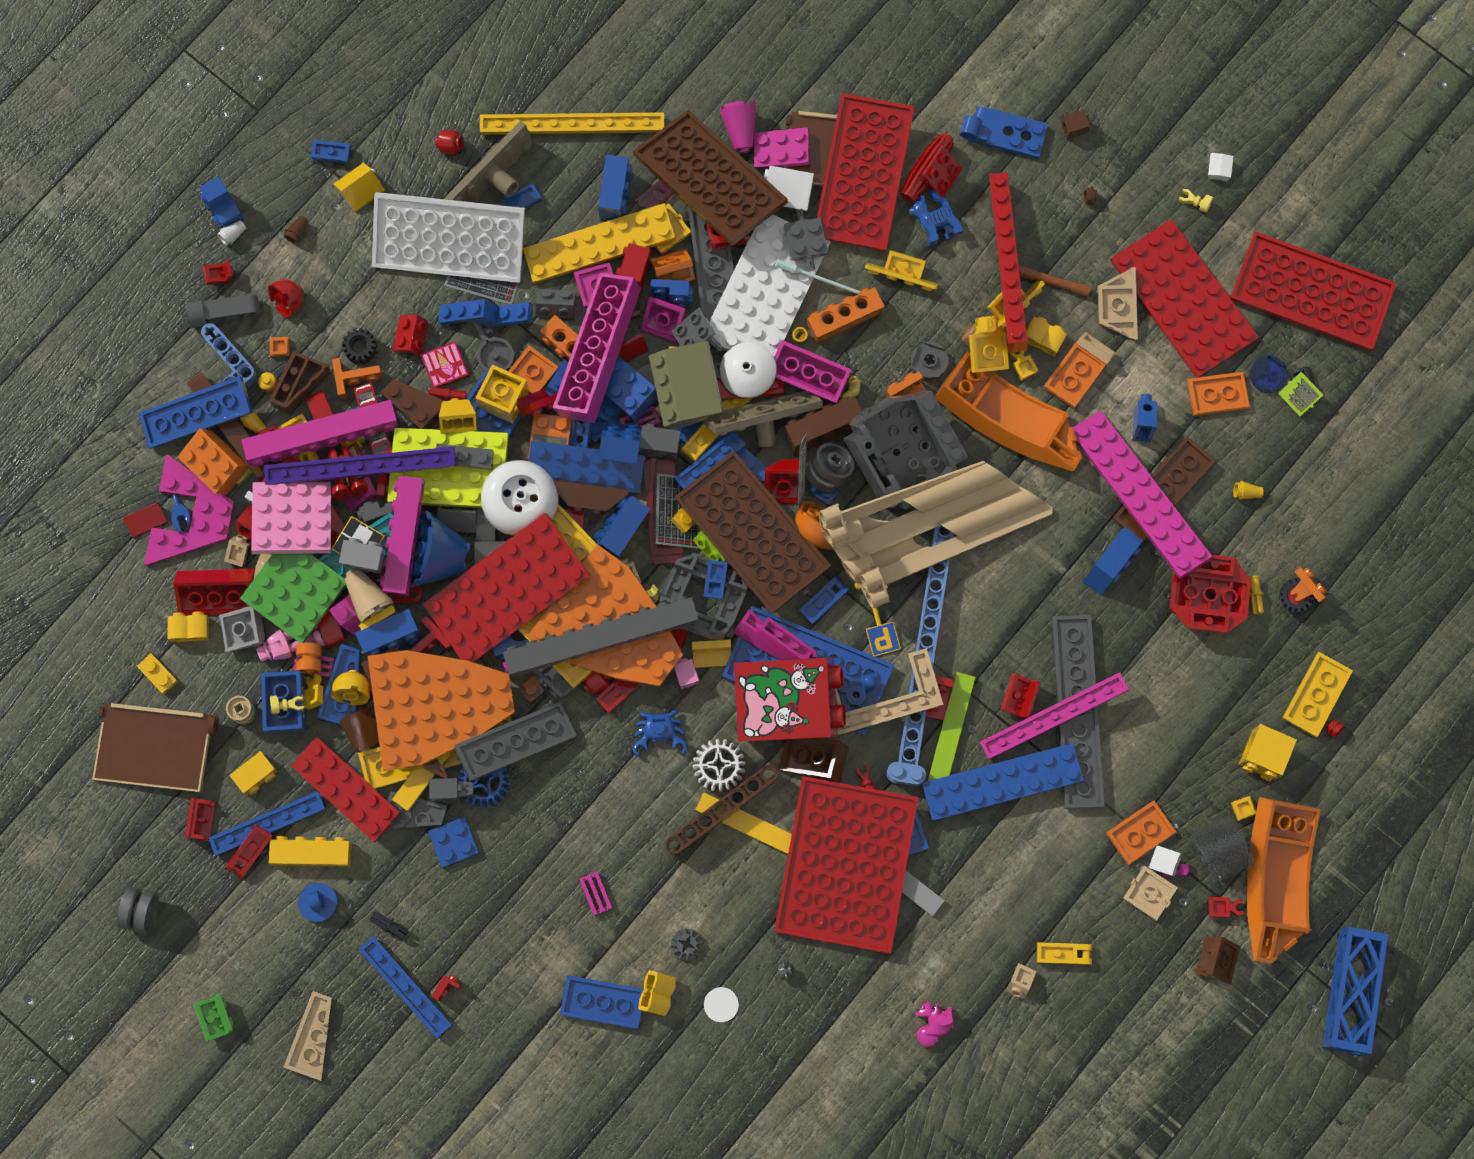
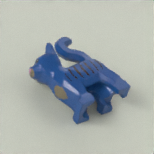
M930 187L929 191L930 196L934 201L942 203L941 208L929 213L927 202L923 195L921 200L909 209L910 214L919 220L921 229L928 235L929 247L937 245V240L939 239L937 230L944 229V239L946 241L953 239V233L961 234L963 232L960 221L954 215L946 197L940 198L932 187Z

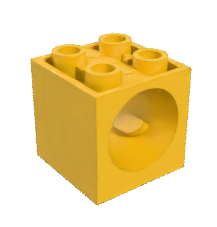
M492 365L476 396L479 409L514 424L519 413L516 405L519 398L528 395L530 391L527 380Z
M1260 724L1252 730L1238 765L1242 766V769L1248 773L1253 774L1256 772L1260 774V777L1264 780L1275 781L1283 775L1297 739Z

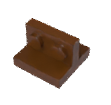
M1205 936L1196 975L1216 979L1231 985L1240 946L1220 936H1215V938Z

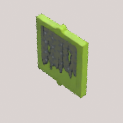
M1302 372L1292 381H1288V384L1278 393L1300 417L1310 408H1314V404L1324 396Z

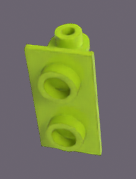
M700 531L693 539L695 544L710 560L726 562L713 544Z

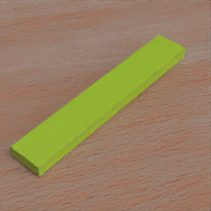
M956 672L928 781L950 775L975 681L974 676Z

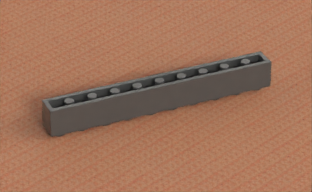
M687 596L677 598L674 603L662 602L653 609L645 607L638 610L639 613L632 615L630 612L625 613L615 620H612V618L604 619L601 621V624L595 626L591 623L582 626L581 630H566L563 632L564 635L557 637L555 634L549 635L540 642H537V640L526 642V646L518 648V645L507 648V651L503 652L510 677H515L699 623L692 597L687 598Z

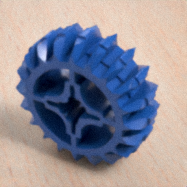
M507 767L483 776L485 779H489L487 781L489 789L483 784H479L481 778L473 782L474 791L483 789L489 796L480 797L473 794L467 796L465 801L469 802L473 799L472 806H475L479 801L480 808H483L484 802H486L487 807L490 808V801L493 800L494 804L497 805V797L504 800L501 793L508 794L509 792L504 786L511 785L510 782L505 781L510 778L509 774H504L508 771ZM460 770L464 777H458V780L469 782L465 771ZM497 777H500L499 786L493 792L491 785Z

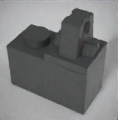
M457 778L429 779V799L434 803H458L459 798L471 796L474 793L472 782L459 781Z

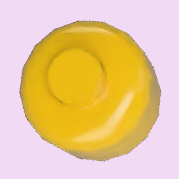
M268 372L261 374L258 378V385L261 390L266 393L274 391L278 383L274 374Z

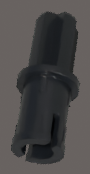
M377 911L370 918V921L384 929L385 933L389 932L401 941H403L404 936L409 931L395 923L394 919L390 920Z

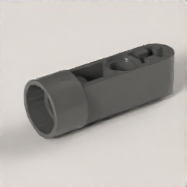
M254 294L209 301L186 302L190 328L203 327L209 323L215 324L255 318L261 315L258 296Z

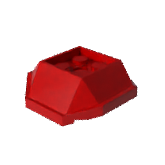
M1212 555L1210 561L1181 579L1173 571L1169 609L1187 629L1227 634L1248 618L1251 580L1235 557ZM1205 592H1211L1214 599H1207Z

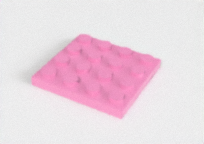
M253 482L252 554L331 553V482L282 484Z

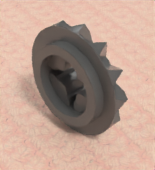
M686 928L677 931L671 941V949L674 955L686 961L696 958L703 946L700 935L696 931ZM690 936V944L695 948H687L683 953V945L679 940L686 941Z

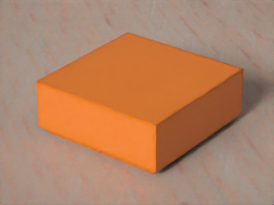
M289 337L270 338L271 358L290 357Z

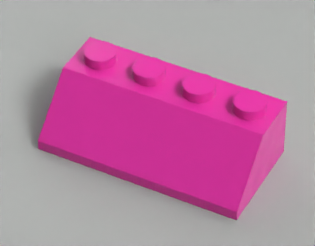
M783 340L774 356L777 368L776 379L837 404L851 376V369Z

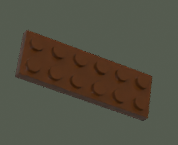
M1187 436L1156 469L1151 477L1175 507L1216 460ZM1125 506L1113 516L1112 520L1122 528H1127L1143 541L1147 538V535Z

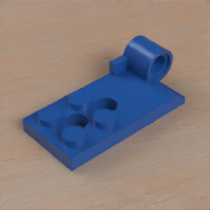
M977 107L974 116L966 115L964 117L960 136L969 142L1039 160L1048 123L987 107ZM1011 129L1013 134L1011 136L1004 135L1003 130ZM1027 133L1031 139L1025 141L1021 138V135Z

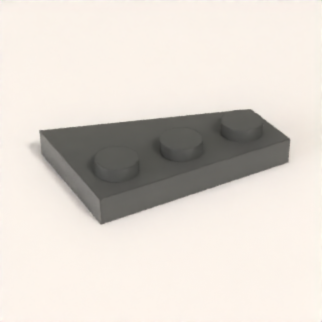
M390 791L388 801L401 814L388 829L443 825L447 806L418 798L408 812L392 800L396 792Z

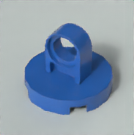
M312 883L306 886L300 893L298 907L306 919L316 923L325 922L335 913L338 907V896L327 884Z

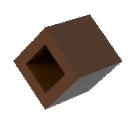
M1084 110L1062 117L1061 125L1066 139L1088 133L1091 120Z

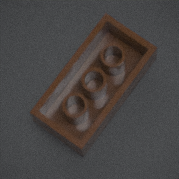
M855 396L842 398L835 405H826L822 408V411L817 413L810 412L799 421L794 419L788 422L787 426H785V439L793 456L800 454V445L806 432V451L851 432L852 429L849 424L862 411Z

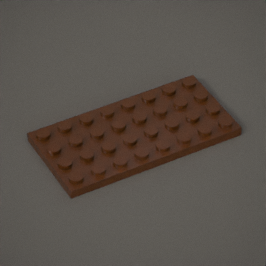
M690 110L685 111L633 150V156L731 246L788 203V199Z
M734 450L674 497L676 502L771 615L831 568L830 563L813 543L803 537L797 524Z

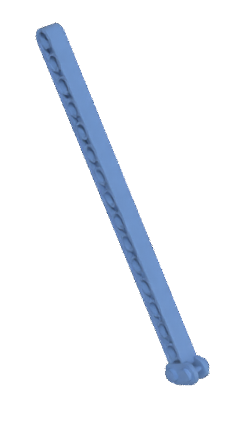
M941 525L935 527L932 546L953 538L954 533L949 531L948 535H942L939 529L945 527ZM950 558L937 563L943 567L942 572H936L933 568L934 565L928 567L915 652L927 648L932 667ZM932 583H938L941 589L935 591L930 587V585ZM930 601H934L937 603L938 607L936 609H930L927 603ZM930 619L934 621L935 626L929 628L925 625V621ZM929 638L932 645L924 646L922 639ZM913 669L909 694L919 691ZM926 710L917 712L920 716V720L917 722L912 721L910 715L905 716L898 762L891 763L886 772L888 780L892 783L920 786L926 778L924 768L918 765ZM915 732L917 739L914 741L909 740L907 733ZM912 751L914 758L911 760L906 759L904 752Z

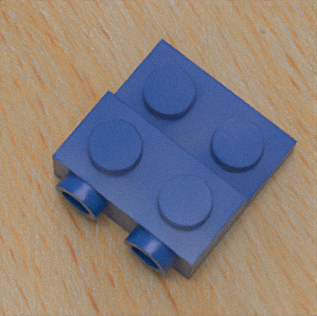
M651 279L652 297L662 301L670 299L671 304L682 308L693 305V288L689 287V281Z

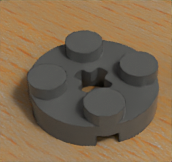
M925 342L917 346L912 353V371L914 373L919 371L923 379L936 380L945 373L948 367V355L943 346L938 343ZM932 357V361L935 363L928 365L924 359Z

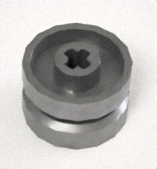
M825 443L820 446L806 465V475L811 484L819 490L828 493L839 490L854 470V461L851 454L842 446L834 443Z
M129 886L123 894L118 909V928L131 930L134 927L135 932L147 935L156 918L159 905L158 892L146 890L142 894L141 888Z

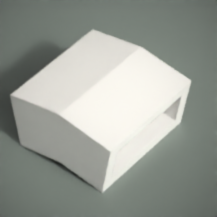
M1211 153L1208 179L1228 181L1232 174L1233 156Z
M1157 846L1149 868L1175 876L1181 860V854Z

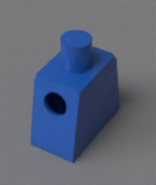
M1142 394L1134 410L1132 440L1151 442L1157 428V402L1152 401V395Z

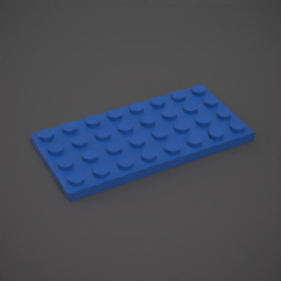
M751 607L750 610L763 622L767 617H770L816 651L817 658H834V665H842L844 687L837 690L841 704H844L846 712L879 703L894 664L773 614L771 615L756 607ZM738 637L722 677L735 682L734 663L776 661L778 659ZM871 674L875 676L877 684L875 688L866 691L867 698L865 702L858 706L852 705L847 699L848 690L853 686H861V680L865 675ZM854 692L853 698L858 699L860 693ZM869 726L854 730L853 732L865 736Z

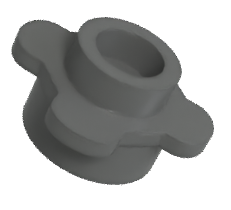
M783 961L782 964L778 965L780 978L787 981L792 980L794 975L793 966L788 961Z

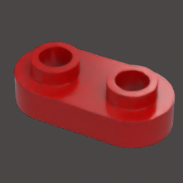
M420 586L410 587L409 596L398 594L396 598H392V593H386L392 599L394 605L416 604L423 598V590ZM412 592H417L416 597H411Z

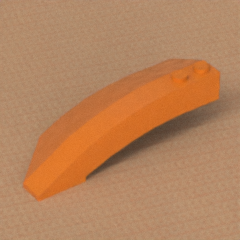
M968 351L935 394L937 401L974 429L1024 456L1069 471H1074L1082 459L1081 452L1077 451L1075 442L1077 440L1073 427H1070L1068 422V411H1062L1030 396L997 375L994 371L972 373L971 356Z
M1259 797L1249 850L1251 852L1249 855L1252 857L1250 858L1251 861L1247 872V917L1253 960L1273 963L1278 959L1277 956L1281 952L1290 949L1298 942L1297 939L1312 930L1309 925V882L1312 853L1321 809Z

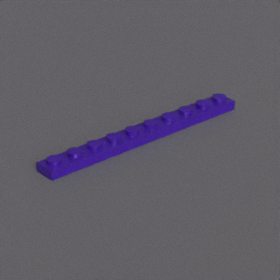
M443 447L264 465L265 484L299 483L456 467L455 448Z

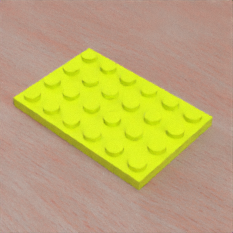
M395 428L392 453L436 448V444L492 449L494 450L491 470L456 466L390 473L387 502H393V499L396 500L395 482L396 480L399 481V476L421 478L425 481L422 505L482 508L481 492L485 480L495 468L507 462L509 434L476 431L440 433V430Z

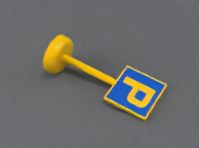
M854 583L855 588L860 590V586L857 583ZM877 607L874 608L873 613L877 626L866 629L872 655L878 656L900 650L901 647L894 622L881 624Z

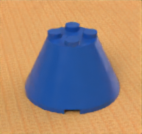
M424 510L421 511L410 587L464 573L466 570L465 557L470 550V543H467L462 536L430 512Z

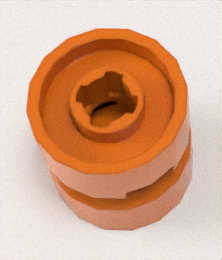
M296 644V656L299 657L296 660V671H301L303 674L321 672V660L318 659L322 653L321 644Z

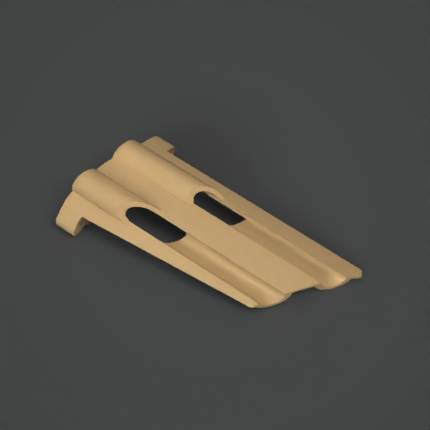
M982 461L844 511H840L839 504H835L819 511L820 530L824 538L835 550L842 561L844 569L860 586L869 605L874 609L890 602L886 590L888 584L1052 515L1053 507L1014 483L991 465ZM903 501L917 509L891 521L876 520L869 517L871 514ZM940 525L957 535L932 547L921 546L913 540L914 536Z

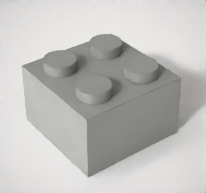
M349 537V541L343 540L339 563L345 567L382 574L386 550L380 543L369 541L368 544H363V541L360 539Z

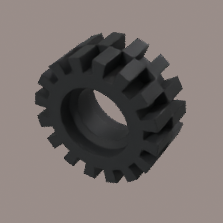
M354 328L352 329L353 332L348 331V335H344V341H342V349L348 360L353 361L354 364H358V362L364 364V361L368 363L370 358L374 359L378 346L373 334L369 333L367 329L363 330L362 328H359V330ZM364 340L367 343V347L363 352H355L353 350L354 342Z

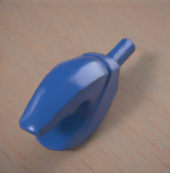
M174 494L175 505L172 507L171 521L176 531L181 534L182 530L179 521L185 519L187 525L190 526L191 513L184 504L179 503L177 494Z

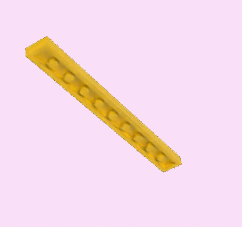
M664 112L480 115V135L508 134L520 121L526 124L530 134L657 133L664 128Z

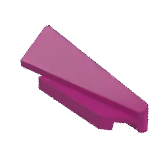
M750 609L733 631L737 636L778 660L817 658L816 651L770 617H767L763 622Z

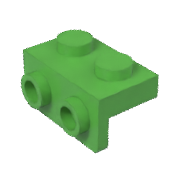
M220 994L193 1004L206 1042L229 1035L233 1031L232 1018L228 1017L226 1001L224 998H221Z

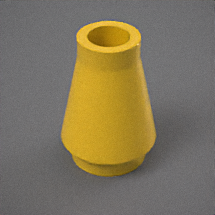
M254 411L252 414L239 419L242 426L256 434L267 428Z
M1240 481V483L1236 482L1233 495L1239 500L1262 498L1263 487Z

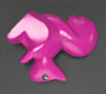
M925 1002L920 1011L915 1013L918 1017L928 1018L929 1025L922 1026L917 1032L918 1042L923 1047L935 1046L939 1042L940 1036L947 1034L951 1028H954L952 1007H948L946 1011H940L939 1004H936L933 1010L932 1004Z

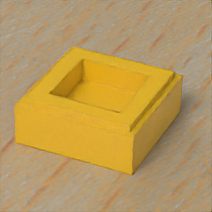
M1250 796L1231 802L1237 821L1256 815V810Z

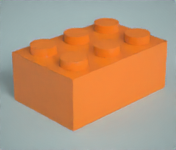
M199 428L178 455V458L217 495H227L249 468L210 429Z

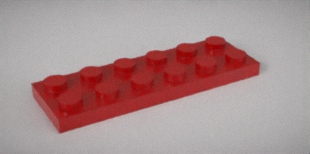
M317 736L291 765L375 843L401 814L393 804Z

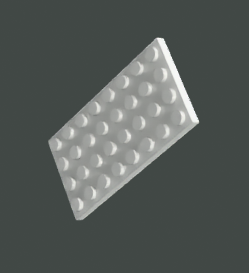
M376 192L374 195L372 267L520 283L525 208Z
M775 215L770 216L754 229L709 321L716 333L713 337L721 344L720 346L724 351H728L740 343L753 342L767 348L774 357L781 341L785 340L814 279L801 273L793 274L788 270L775 266L777 259L793 265L796 264L801 270L816 275L824 256H819L813 259L816 268L813 271L812 268L811 271H808L806 261H791L783 227L784 224L790 222ZM825 240V241H826V246H827V249H828V247H829V245H830L831 242L828 241V240Z

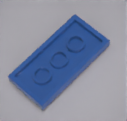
M567 975L560 1015L639 1029L642 1010H639V1000L644 989Z

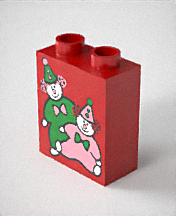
M834 658L734 663L738 742L838 736V728L846 727L844 704L836 705L835 689H843L844 672L842 665H834Z

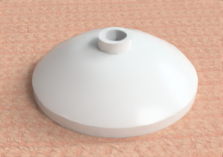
M744 342L733 346L725 353L720 364V377L724 386L729 392L742 398H753L762 395L772 386L776 377L777 368L773 355L767 348L758 343ZM745 364L750 365L748 369L743 368Z

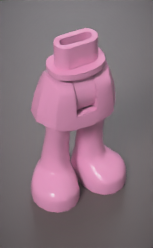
M318 625L304 642L318 643L322 646L326 645ZM280 629L271 635L266 642H263L262 646L257 647L256 651L261 662L268 659L270 661L293 657V652L296 651V644L300 642L290 643L289 640L293 639V637Z

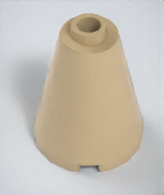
M354 568L346 573L347 577L344 580L361 624L387 607L394 605L392 599L361 569L356 570Z

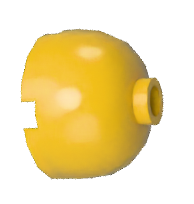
M356 670L342 673L333 682L331 697L339 703L347 700L350 701V705L366 704L370 699L371 693L369 680Z

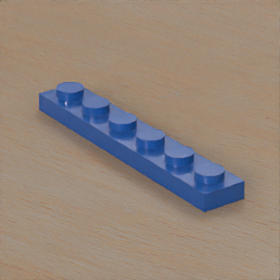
M319 791L213 835L209 837V841L215 856H219L240 847L255 824L273 833L325 811L326 808Z
M374 936L358 949L437 1039L452 1026L449 1020Z

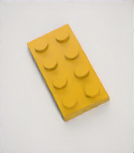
M1317 652L1282 720L1317 738L1353 670Z

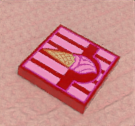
M456 341L420 354L433 387L440 388L469 377Z

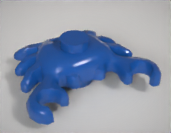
M674 710L666 714H648L640 711L639 715L647 720L636 723V726L644 727L635 733V737H639L642 733L644 736L634 744V755L640 757V754L637 752V748L640 746L648 751V740H651L653 743L657 741L666 743L669 739L673 740V750L680 744L684 747L681 754L687 753V743L676 735V732L684 735L685 732L674 725H681L683 722L678 719H671L679 711Z

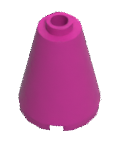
M737 101L724 104L725 108L720 106V113L734 150L738 151L739 154L748 153L749 149L753 148L756 102L750 101V104H745V101Z

